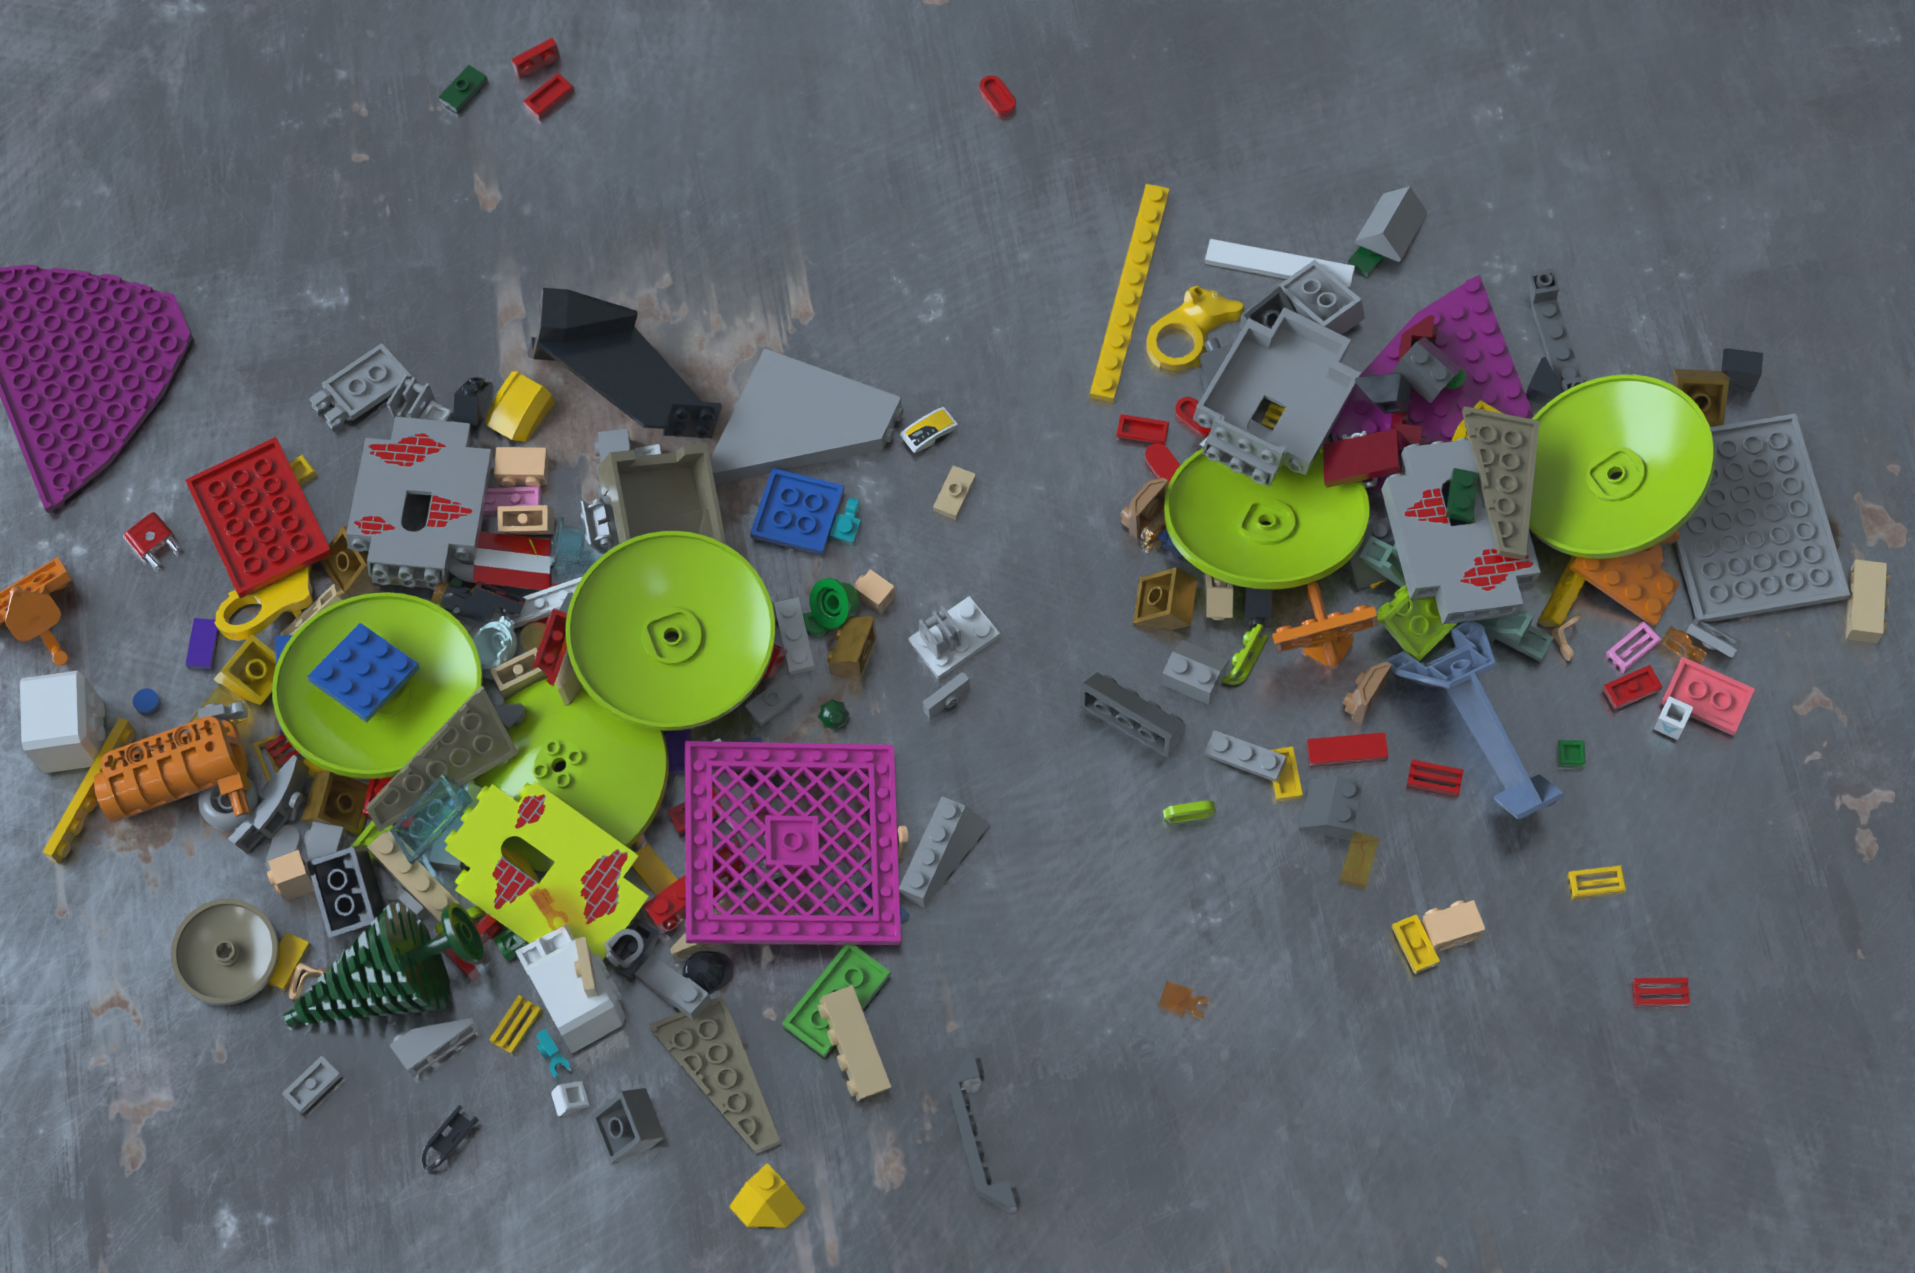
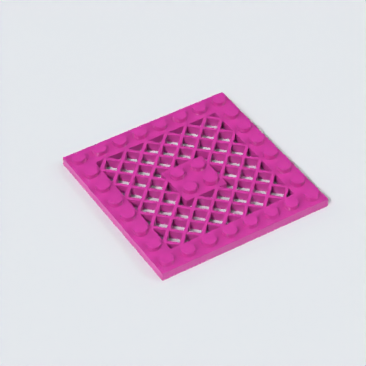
M685 741L686 943L900 945L894 745ZM733 770L744 771L738 776ZM760 771H770V772H769L767 775L764 776ZM785 771H796V772H795L792 776H790V775L787 774ZM811 771H820L822 773L816 777ZM838 772L848 773L844 777H842ZM723 773H726L733 780L726 788L717 781ZM750 773L759 780L752 788L743 781ZM776 773L786 781L779 788L769 781ZM802 774L811 781L805 789L795 781ZM828 774L838 782L831 789L822 782ZM854 775L864 782L857 790L848 782ZM712 785L720 792L713 800ZM737 785L746 792L739 800L730 793ZM763 785L773 793L766 800L756 793ZM789 786L799 793L792 801L782 793ZM815 786L825 794L819 801L809 794ZM841 787L851 794L845 801H842L835 794ZM867 787L869 801L861 794ZM724 797L733 804L726 812L717 805ZM750 797L760 805L753 812L743 805ZM776 798L786 805L779 813L770 806ZM803 798L812 805L806 813L796 806ZM829 798L838 806L832 813L822 806ZM855 799L864 806L858 814L848 806ZM737 809L747 817L740 824L730 817ZM712 810L720 816V818L713 824ZM763 810L770 814L765 815L764 823L757 818ZM791 810V811H792L794 814H796L797 816H784V815H786V814ZM816 810L826 818L819 826L818 816H811ZM842 811L852 819L845 826L835 818ZM868 811L869 825L862 819ZM723 822H726L734 829L726 837L717 829ZM750 822L760 829L753 837L744 830ZM829 823L839 830L833 838L823 831ZM856 823L865 831L859 838L849 831ZM737 834L747 841L740 849L731 842ZM764 834L765 849L757 842ZM713 835L721 841L715 848H713ZM843 835L853 843L846 851L836 843ZM818 836L826 842L820 850ZM868 836H870V849L862 843ZM724 846L734 854L728 861H725L717 854ZM751 846L761 854L753 862L744 854ZM830 847L840 855L833 863L823 855ZM856 848L866 855L860 863L850 856ZM738 858L747 866L741 874L731 867ZM713 859L721 866L714 874ZM764 859L765 869H772L767 875L757 867ZM843 860L853 867L847 875L837 868ZM819 861L827 867L820 875L813 870L819 868ZM869 861L871 862V874L863 868ZM787 869L799 870L792 875ZM724 871L734 878L727 887L718 879ZM751 871L761 879L754 887L744 879ZM778 871L787 879L781 887L771 880ZM804 872L814 879L807 888L798 880ZM831 872L841 880L833 888L824 880ZM857 872L867 880L860 888L850 880ZM713 884L721 891L714 899ZM738 884L748 891L741 899L731 892ZM764 884L774 891L767 900L758 892ZM791 884L801 892L794 900L784 892ZM818 884L827 892L821 900L811 892ZM844 885L854 892L847 901L837 892ZM870 885L872 899L864 893ZM725 896L735 904L727 912L718 904ZM752 896L762 904L754 912L744 904ZM805 896L815 905L808 912L798 905ZM778 897L788 904L781 912L771 904ZM831 897L841 905L834 913L824 905ZM858 897L868 905L861 913L851 905ZM738 909H740V910L743 911L746 915H733V914H734ZM767 909L772 915L760 914ZM793 909L799 915L787 914ZM820 909L825 915L813 914ZM846 909L852 916L839 915ZM872 910V916H866Z

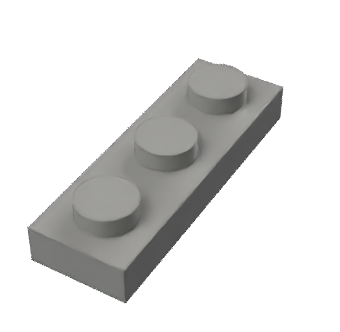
M1216 730L1213 731L1204 755L1208 758L1274 782H1278L1287 761L1285 755Z

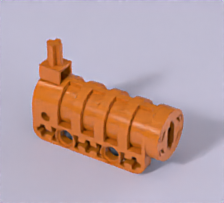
M211 716L200 718L105 753L101 759L102 772L97 773L94 777V789L98 803L105 816L112 822L126 819L218 785L221 795L230 797L235 817L244 816L251 812L245 795V791L251 789L246 775L248 763L238 728L233 722ZM225 728L230 729V732L226 733ZM185 730H190V731H191V732H186V733L182 734ZM138 747L142 748L141 750L134 751ZM113 758L118 759L116 768L110 767Z

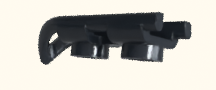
M461 1105L457 1106L423 1148L421 1164L425 1172L433 1171L448 1159L479 1121L476 1116L470 1121L460 1114V1111L463 1109ZM448 1126L452 1128L447 1136L442 1135ZM431 1147L441 1157L432 1165L427 1166V1152Z

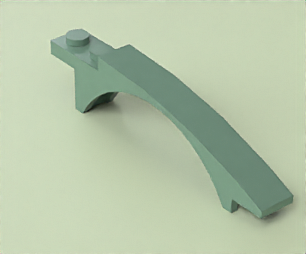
M1371 536L1359 559L1398 586H1405L1406 582L1396 544L1392 547ZM1518 612L1517 615L1475 620L1484 626L1488 639L1493 642L1497 639L1540 662L1554 637L1531 626L1534 615L1529 612Z

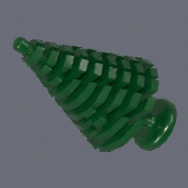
M395 902L390 903L383 910L382 914L373 920L371 928L369 926L360 935L359 939L356 938L351 943L350 948L344 951L338 957V960L327 969L326 973H323L317 979L318 983L311 985L305 992V995L295 1002V1010L292 1009L284 1013V1023L288 1027H293L299 1024L300 1021L306 1023V1025L316 1024L318 1021L325 1023L334 1019L335 1021L349 1020L348 1017L350 1019H363V1015L364 1017L374 1018L378 1017V1015L391 1016L393 1014H407L445 1008L446 1003H449L450 985L441 953L452 948L463 961L470 964L483 958V943L473 919L460 904L453 902L442 910L441 920L444 934L431 940L429 930L421 919L417 921L416 914L409 907L406 908L400 902L396 905Z

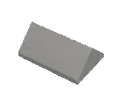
M1410 186L1384 193L1358 235L1355 244L1395 261H1401L1427 216L1426 209Z

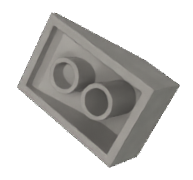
M1313 260L1279 284L1295 313L1342 335L1365 319L1362 299L1316 260Z

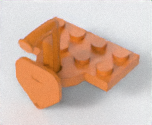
M1675 531L1666 539L1647 548L1646 551L1642 550L1626 556L1605 559L1576 557L1570 569L1645 622L1654 626L1657 625L1680 584L1679 581L1660 569L1663 561V552L1660 544L1663 542L1674 543L1679 540L1681 535L1678 531Z
M56 557L0 592V626L5 621L13 636L20 641H29L39 635L53 655V662L58 666H63L68 662V655L63 651L49 629L59 622L61 612L50 596V593L54 590H62L72 579L59 557Z
M1314 581L1307 585V597L1311 601L1315 619L1302 622V626L1292 628L1291 625L1280 627L1276 630L1277 633L1272 634L1277 654L1303 647L1304 653L1331 669H1337L1354 642L1353 633L1378 626L1375 606L1361 605L1353 608L1354 612L1351 613L1335 612L1327 616L1322 592L1318 583Z

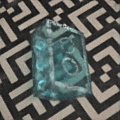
M444 774L430 786L390 829L406 859L412 865L425 854L473 802L462 784Z

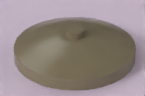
M237 899L210 901L193 910L182 921L174 935L171 946V963L174 974L186 991L205 1003L233 1005L243 1002L259 993L272 978L279 960L278 935L269 918L254 905Z

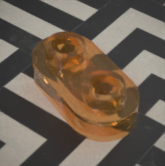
M1164 505L1159 510L1158 516L1153 520L1149 519L1140 529L1142 532L1140 538L1148 545L1158 539L1161 530H1167Z

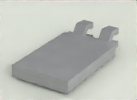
M381 343L322 383L323 389L312 396L310 401L313 403L312 408L317 413L327 409L330 403L334 405V408L324 415L327 419V425L334 430L342 425L345 419L347 421L355 420L392 395L404 374H408L409 379H412V377Z

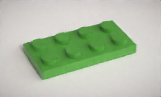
M845 945L782 1022V1026L825 1058L834 1046H832L828 1037L827 1030H830L827 1019L822 1020L818 1010V1005L821 1004V997L853 985L863 1010L891 976V972L855 945Z

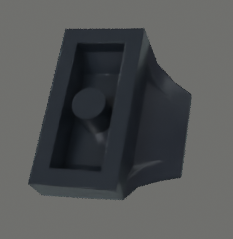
M637 918L632 926L626 927V929L635 930L641 935L644 942L643 952L627 968L620 964L616 967L610 961L608 962L609 966L630 978H633L635 972L646 962L660 935L658 930ZM623 935L613 945L612 950L617 957L624 961L637 951L638 941L632 935Z

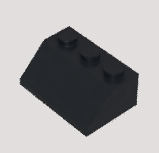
M367 845L353 846L307 862L328 938L371 927L373 920L382 914L385 907Z

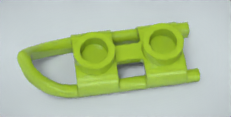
M1257 624L1255 628L1245 633L1243 638L1245 648L1234 654L1232 658L1234 668L1221 679V682L1237 685L1248 678L1269 638L1266 634H1263L1262 638L1259 637L1263 629L1261 624ZM1253 651L1251 659H1248L1250 652ZM1239 671L1243 673L1239 678L1233 679Z

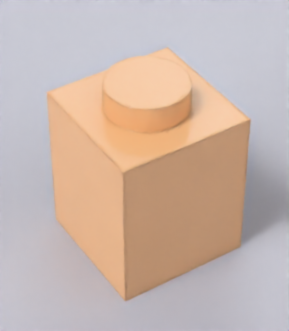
M871 569L866 575H861L854 585L860 601L879 615L896 596L894 585Z

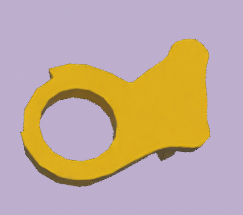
M1198 285L1191 287L1185 293L1184 303L1178 309L1159 319L1149 329L1146 341L1147 355L1158 368L1180 371L1195 366L1198 369L1200 367V356L1207 352L1204 343L1208 341V332L1227 322L1239 321L1241 314L1245 312L1243 303L1238 300L1227 299L1215 290H1205ZM1179 329L1191 335L1195 346L1188 355L1173 358L1166 356L1159 350L1157 346L1158 338L1168 330Z
M309 565L241 599L236 590L229 592V597L221 603L216 612V620L214 622L216 627L229 640L239 641L248 639L251 634L256 636L271 625L284 611L291 612L297 618L302 614L301 609H305L313 603L311 596L313 588L310 579L312 566ZM249 604L262 605L258 615L251 621L240 625L229 624L230 617L239 608Z

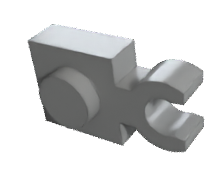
M235 702L229 706L211 703L206 705L205 708L197 709L199 719L211 716L231 722L230 719L248 717L246 706H243V702Z

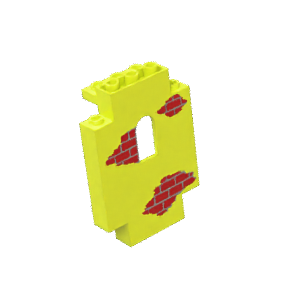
M536 781L532 785L528 782L518 794L521 797L519 802L496 785L492 784L490 788L485 785L476 797L479 803L474 810L470 807L466 810L460 819L464 822L458 831L453 829L444 841L448 844L445 850L470 867L468 872L463 869L455 880V883L458 884L455 891L528 943L567 924L574 938L586 937L593 955L599 954L603 961L607 952L605 948L606 941L617 932L626 929L649 897L647 893L624 878V875L639 855ZM518 836L554 861V864L540 883L503 857L501 846L507 838Z

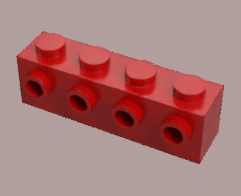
M726 846L717 853L725 861H728L734 855ZM739 858L731 865L739 874L746 869L745 864ZM713 859L714 874L721 866ZM726 871L718 877L726 887L734 880ZM685 875L643 905L647 917L661 935L674 929L680 921L686 918ZM713 884L714 899L721 891Z

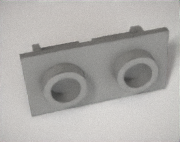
M595 499L593 504L588 505L582 500L581 519L585 524L587 532L585 533V540L589 547L602 554V547L611 546L613 541L610 524L608 522L601 524V522L609 519L606 503L602 499Z

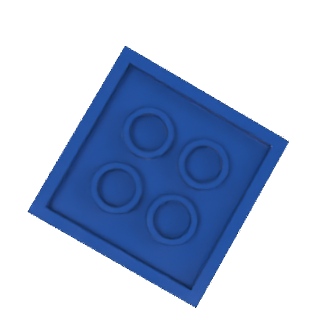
M772 468L750 532V537L823 556L845 490L844 485Z
M359 623L307 677L309 682L367 723L420 668L416 661L365 625Z

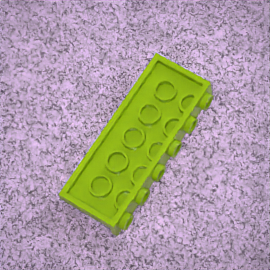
M1473 519L1471 522H1466L1464 525L1474 524ZM1405 585L1397 590L1394 594L1396 598L1391 603L1388 602L1377 611L1379 614L1377 616L1378 624H1383L1405 652L1417 661H1420L1457 623L1442 624L1436 598L1427 597L1410 600L1407 586Z

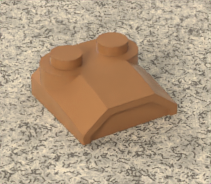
M1159 478L1147 481L1131 500L1130 504L1122 510L1120 515L1122 517L1121 524L1129 529V534L1138 539L1164 509L1168 480Z
M1384 662L1369 668L1367 671L1362 670L1355 682L1358 686L1354 692L1349 691L1342 703L1346 706L1344 711L1352 715V720L1362 725L1387 684L1391 663Z

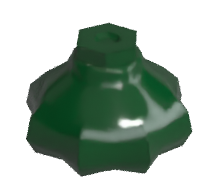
M831 699L828 703L821 704V711L817 717L822 722L823 728H830L836 731L846 725L850 713L845 708L844 702H837Z

